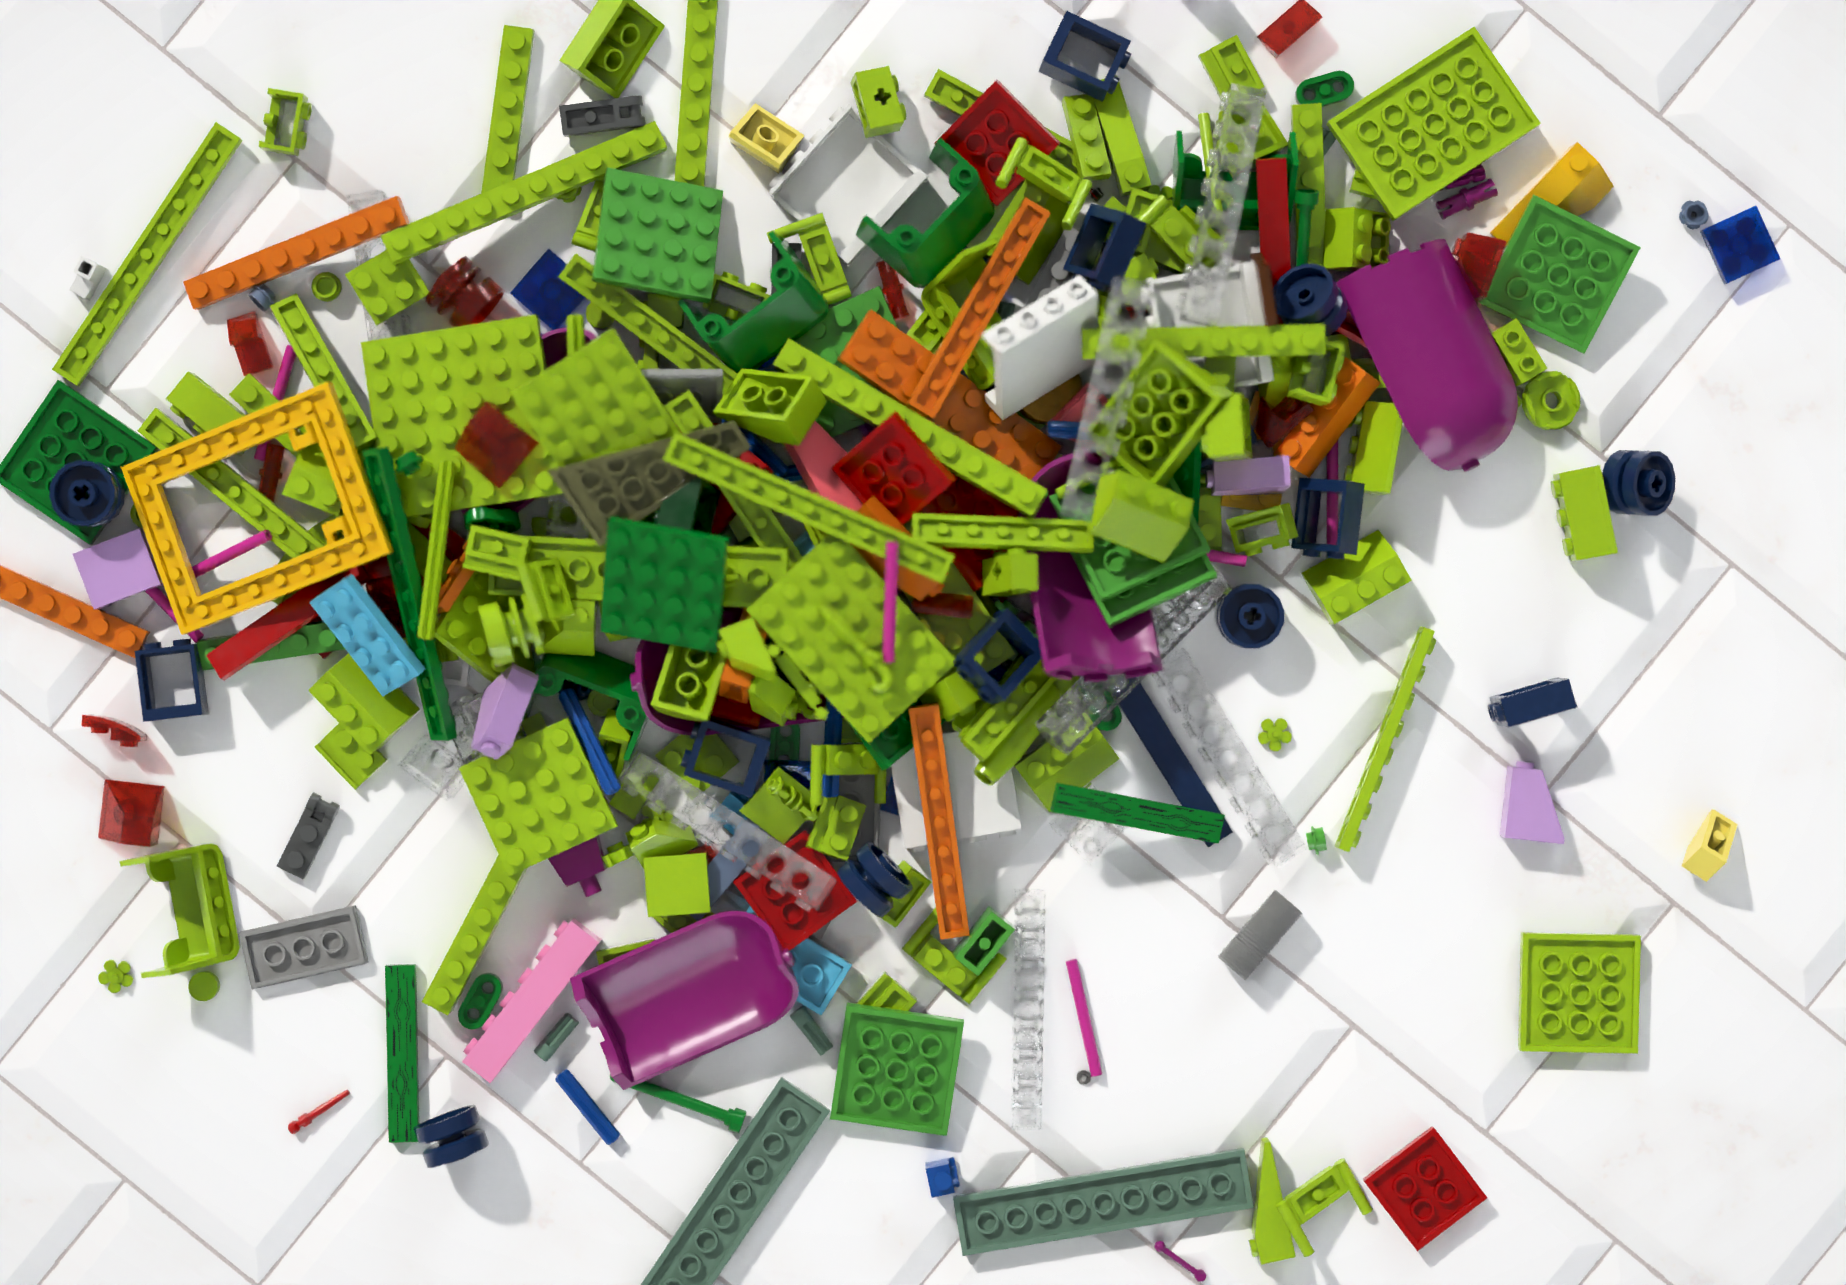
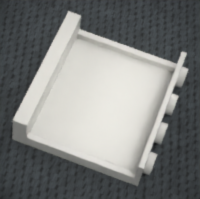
M850 104L844 109L841 106L838 107L829 118L832 123L825 130L818 129L809 140L812 145L805 152L798 151L789 162L791 168L785 174L779 172L769 184L772 187L769 191L770 196L797 221L823 213L838 258L848 267L868 246L855 235L864 216L867 215L880 228L884 229L928 180L927 174L920 168L917 169L881 135L865 138L860 116L852 109Z
M1254 261L1156 279L1147 278L1143 281L1144 286L1140 287L1141 301L1143 305L1147 304L1149 316L1145 317L1146 328L1265 325ZM1270 356L1236 357L1234 388L1268 383L1274 380ZM1204 357L1187 358L1204 370Z
M1080 275L982 334V338L994 349L995 388L985 394V402L1002 420L1098 362V359L1082 360L1081 329L1098 328V293Z
M956 730L943 732L957 845L959 839L969 838L970 843L987 840V835L999 833V838L1017 835L1016 830L1022 829L1012 768L993 786L983 783L974 774V769L979 760L960 742L959 732ZM913 747L891 765L904 846L905 849L911 848L912 853L928 850Z

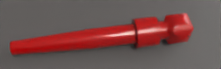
M349 1090L343 1091L308 1114L304 1113L298 1117V1121L289 1123V1132L296 1134L302 1126L305 1128L311 1124L313 1119L350 1094Z

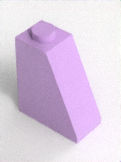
M1289 456L1213 462L1210 470H1206V488H1211V496L1283 494L1290 487Z
M512 663L484 690L471 748L487 757L499 759L512 747L539 675Z
M1516 761V766H1507L1499 836L1564 844L1565 838L1543 771L1534 769V763Z

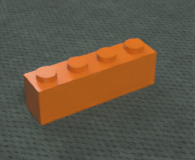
M1347 357L1344 359L1341 370L1337 373L1335 381L1337 393L1330 404L1323 406L1311 403L1274 452L1277 456H1289L1290 466L1310 478L1381 383Z

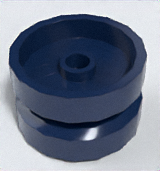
M1302 264L1294 267L1282 275L1273 287L1276 312L1284 325L1325 324L1326 338L1335 332L1346 318L1348 309L1346 297L1337 286L1332 275L1323 266Z
M1618 450L1611 454L1604 465L1602 476L1609 510L1612 512L1626 515L1658 516L1666 511L1672 502L1676 481L1674 467L1668 456L1661 451Z
M77 460L64 465L56 472L50 484L49 498L53 510L62 520L77 526L99 527L110 523L119 515L125 501V489L121 478L112 468L102 463ZM88 489L89 491L87 493L90 494L89 499H87L85 496V493Z
M1241 584L1229 589L1220 598L1216 608V624L1220 634L1229 643L1240 648H1260L1270 644L1280 634L1284 624V608L1280 598L1271 589L1260 584ZM1252 611L1254 618L1251 622H1247L1248 619H1244V613Z
M867 841L856 853L859 863L848 860L838 869L837 873L847 889L863 906L876 916L883 918L893 908L892 897L903 899L912 890L913 886L905 873L883 850L872 842Z
M469 1105L446 1112L413 1128L418 1143L428 1144L436 1142L427 1147L422 1153L427 1168L459 1161L489 1145L485 1130L472 1129L465 1131L475 1126L480 1120L476 1105Z

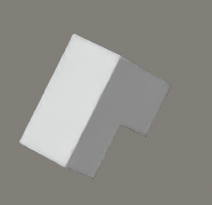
M81 255L73 270L77 275L69 291L90 301L107 268Z

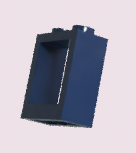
M1066 10L1038 72L1103 102L1107 92L1113 95L1120 78L1115 76L1118 68L1125 69L1132 53L1128 52L1127 49L1131 41ZM1071 31L1117 52L1104 82L1057 60Z
M1091 203L1063 270L1073 274L1072 279L1080 275L1091 287L1105 292L1106 287L1119 290L1147 223L1126 212ZM1110 226H1113L1114 228L1111 232V235L1108 239V242L1105 246V249L1102 253L1096 270L1092 271V268L1095 264V261L1098 257V254L1101 250V247L1104 243Z
M1299 477L1294 519L1298 537L1292 539L1291 548L1303 550L1302 556L1320 558L1321 552H1327L1326 558L1343 560L1345 554L1357 555L1365 484L1347 480ZM1321 493L1342 494L1336 545L1316 543Z
M1008 608L995 612L955 657L952 663L957 668L958 675L965 681L970 682L978 690V695L985 702L993 705L1003 702L1009 697L1040 661L1042 654L1039 640ZM996 631L1025 659L1002 687L973 659Z
M191 639L173 640L172 647L162 648L161 642L143 644L144 650L135 651L143 722L209 714L204 671L202 670L197 644H191ZM190 652L196 704L156 708L150 657Z
M1559 677L1489 697L1491 704L1487 705L1492 722L1496 721L1498 726L1512 727L1577 708L1569 678Z
M709 718L708 721H701V723L695 721L690 738L695 739L692 750H685L680 765L685 767L684 776L752 798L771 743V738ZM707 728L756 744L743 785L694 769Z

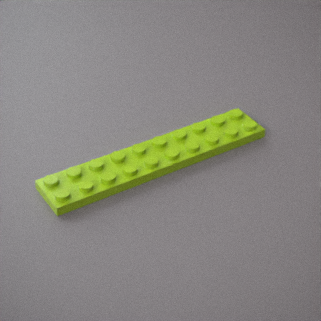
M525 536L532 538L527 558L528 563L550 559L559 560L570 599L602 600L606 543L599 547L594 539ZM728 546L723 606L748 608L789 570V549ZM489 574L488 594L521 596V594L525 593L522 581Z

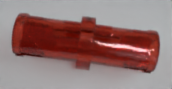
M884 260L877 262L876 266L878 267L883 285L882 291L886 296L895 320H898L900 315L901 319L910 316L902 292L905 290L904 284L900 283L898 273L888 263L885 265Z
M267 443L263 468L259 469L258 472L261 475L258 490L274 502L278 480L282 479L283 476L280 470L286 448L281 445Z

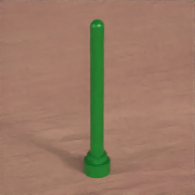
M1295 190L1294 203L1297 204V209L1300 210L1296 267L1308 264L1312 210H1315V205L1318 204V190Z
M647 1081L630 1087L723 1121V1125L728 1126V1130L740 1133L747 1111L737 1107L735 1110L731 1108L725 1110Z

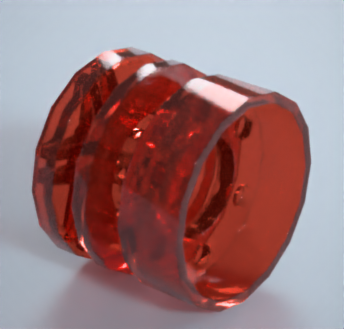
M467 256L460 258L438 277L425 300L432 308L439 304L436 312L441 316L454 309L448 322L453 327L482 323L494 310L505 293V290L490 277L477 284L476 281L482 270L478 266L470 269L473 262Z

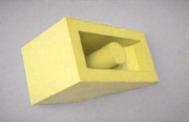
M1712 809L1688 845L1682 867L1707 882L1727 862L1738 824Z

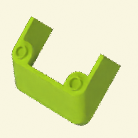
M995 238L961 251L923 289L921 294L922 304L943 338L986 265L983 257L997 244ZM997 311L994 312L983 333L1003 322ZM981 335L963 370L969 379L976 384L978 389L984 390L995 385L994 349Z
M209 843L119 861L120 867L145 863L147 874L151 880L155 882H169L179 939L169 941L164 946V967L141 972V979L174 975L229 961L237 956L240 948L224 858L221 849L217 845Z

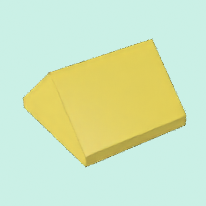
M756 103L728 135L732 144L777 173L782 172L805 136Z

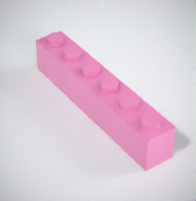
M575 918L569 924L566 921L562 922L553 934L557 937V940L551 947L546 944L535 957L540 962L533 970L528 967L517 981L521 986L514 994L509 991L499 1005L503 1009L499 1015L495 1017L491 1014L483 1024L481 1029L485 1033L479 1040L473 1038L463 1050L467 1056L462 1062L489 1083L498 1075L570 982V978L577 973L602 940Z

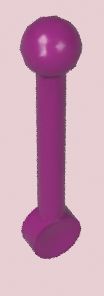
M1163 1241L1155 1243L1154 1248L1157 1252L1165 1253L1194 1274L1197 1281L1202 1282L1206 1279L1204 1270L1191 1266L1166 1248Z

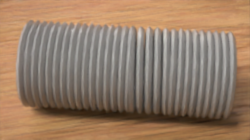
M1273 890L1269 894L1270 896H1267L1266 901L1260 905L1258 910L1252 914V917L1246 921L1247 923L1242 926L1240 932L1235 934V937L1229 941V944L1218 955L1219 959L1244 980L1251 976V973L1257 969L1258 964L1263 961V958L1268 956L1270 950L1280 942L1281 937L1303 915L1295 905L1277 890Z

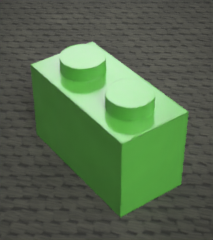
M988 906L969 930L970 936H964L952 951L955 959L979 976L1014 932L1015 928L1011 922Z

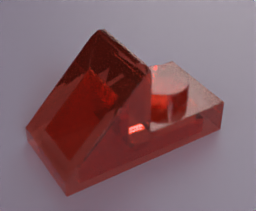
M256 311L227 320L229 344L235 348L243 375L246 377L248 373L254 375L274 368Z
M1261 396L1255 431L1270 449L1314 411V408L1309 402L1284 397L1278 405L1273 407Z

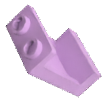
M141 528L72 554L93 609L101 610L112 606V603L154 587L163 586L144 530Z

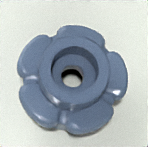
M1690 200L1682 205L1679 219L1689 229H1698L1701 224L1703 225L1707 222L1708 210L1703 202L1698 200L1693 202ZM1695 212L1696 217H1692L1691 213Z
M264 284L261 287L255 285L248 294L254 304L264 312L270 308V305L275 303L273 301L276 298L275 294Z

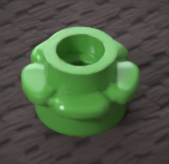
M1311 826V832L1306 833L1309 850L1315 849L1316 855H1319V851L1327 850L1323 827L1314 828V826Z

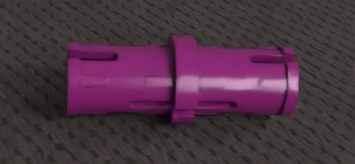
M1489 178L1487 181L1469 189L1464 187L1459 190L1458 194L1442 201H1437L1435 203L1437 210L1449 206L1448 209L1439 212L1440 217L1444 220L1464 209L1467 211L1472 210L1474 205L1498 196L1496 188L1484 192V190L1495 186L1492 179Z

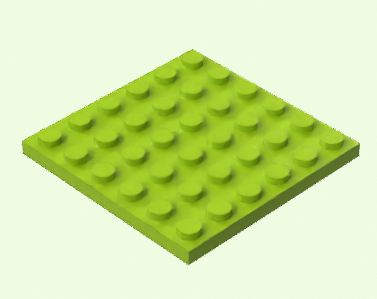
M535 314L361 342L373 430L378 438L375 440L376 448L389 447L394 461L412 450H415L418 455H422L424 459L420 463L422 468L410 476L406 477L404 473L397 474L395 471L397 484L401 489L400 497L404 513L407 518L433 514L439 462L442 460L452 461L456 465L450 511L563 494L548 472L550 469L558 468L557 464L510 393L547 370L539 315Z

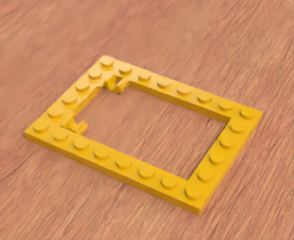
M326 382L121 467L181 635L189 634L394 552L333 382ZM304 426L307 433L301 435L299 428ZM286 433L289 435L294 451H300L305 449L306 446L318 443L320 450L323 451L344 516L321 525L328 545L202 595L162 484ZM342 530L345 538L339 540L336 532Z

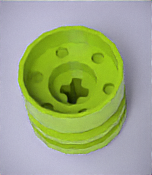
M525 593L521 594L524 608L518 610L513 597L509 598L510 612L503 613L497 601L478 606L495 667L513 663L515 659L514 648L520 647L526 659L530 658L527 644H535L537 655L545 654L543 627L541 621L534 623Z

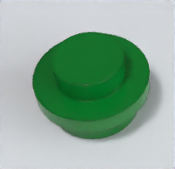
M415 450L407 452L394 461L397 467L395 471L397 474L404 473L406 477L410 476L422 468L420 463L424 459Z

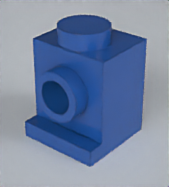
M954 1157L925 1163L931 1197L955 1193L954 1188L959 1187L960 1183Z

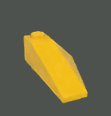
M1576 142L1552 165L1495 226L1490 234L1506 247L1533 194L1572 214L1580 216L1593 209L1614 185L1601 164L1583 146Z

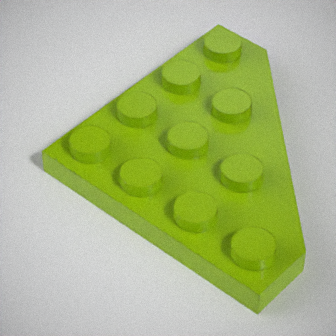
M474 571L450 610L441 613L436 622L434 637L486 679L493 682L512 663L495 667L478 606L497 601L503 613L510 612V597L514 598L517 610L523 605L521 596L488 594L489 574ZM527 644L530 658L527 659L524 657L520 647L514 648L515 659L513 664L535 673L531 644Z

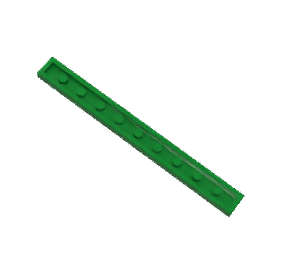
M389 447L363 450L362 454L369 484L394 550L393 553L387 555L408 647L425 667V670L416 677L430 739L450 741L458 738L455 729L456 722L449 704V692L445 686L442 663L438 657L435 637L433 640H424L417 636L423 595L422 578L417 568L414 556L415 548L408 531V519L404 513L400 497L401 489L397 484L394 460L390 454Z

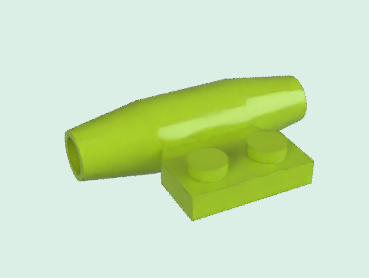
M1052 684L987 759L978 762L974 769V774L979 780L993 786L1018 763L1044 729L1061 697V692L1057 687ZM982 698L974 702L976 705L975 709L963 716L959 715L952 722V729L960 733L984 700Z

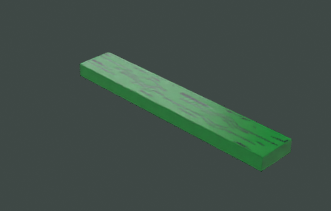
M1058 782L1055 785L1050 810L1053 813L1218 844L1225 817L1221 813Z
M416 964L385 965L389 1143L418 1142L413 1130L419 1124Z

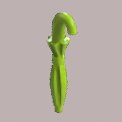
M821 603L816 609L821 613V616L833 633L840 640L854 647V650L859 655L861 654L867 670L872 667L883 678L881 684L873 682L869 688L879 693L889 690L894 682L892 670L880 658L883 653L868 648V645L861 641L859 635L848 621Z

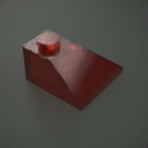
M1466 233L1462 236V239H1456L1451 252L1455 256L1454 259L1477 303L1487 297L1507 241Z
M486 401L466 424L454 449L498 488H501L539 442L495 403Z
M105 779L98 838L120 844L145 847L158 845L165 786Z

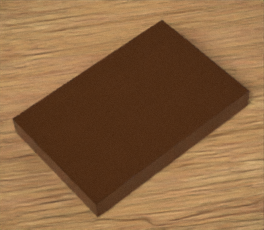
M1260 252L1250 254V260L1254 261L1264 323L1266 326L1277 325L1278 318L1270 266Z

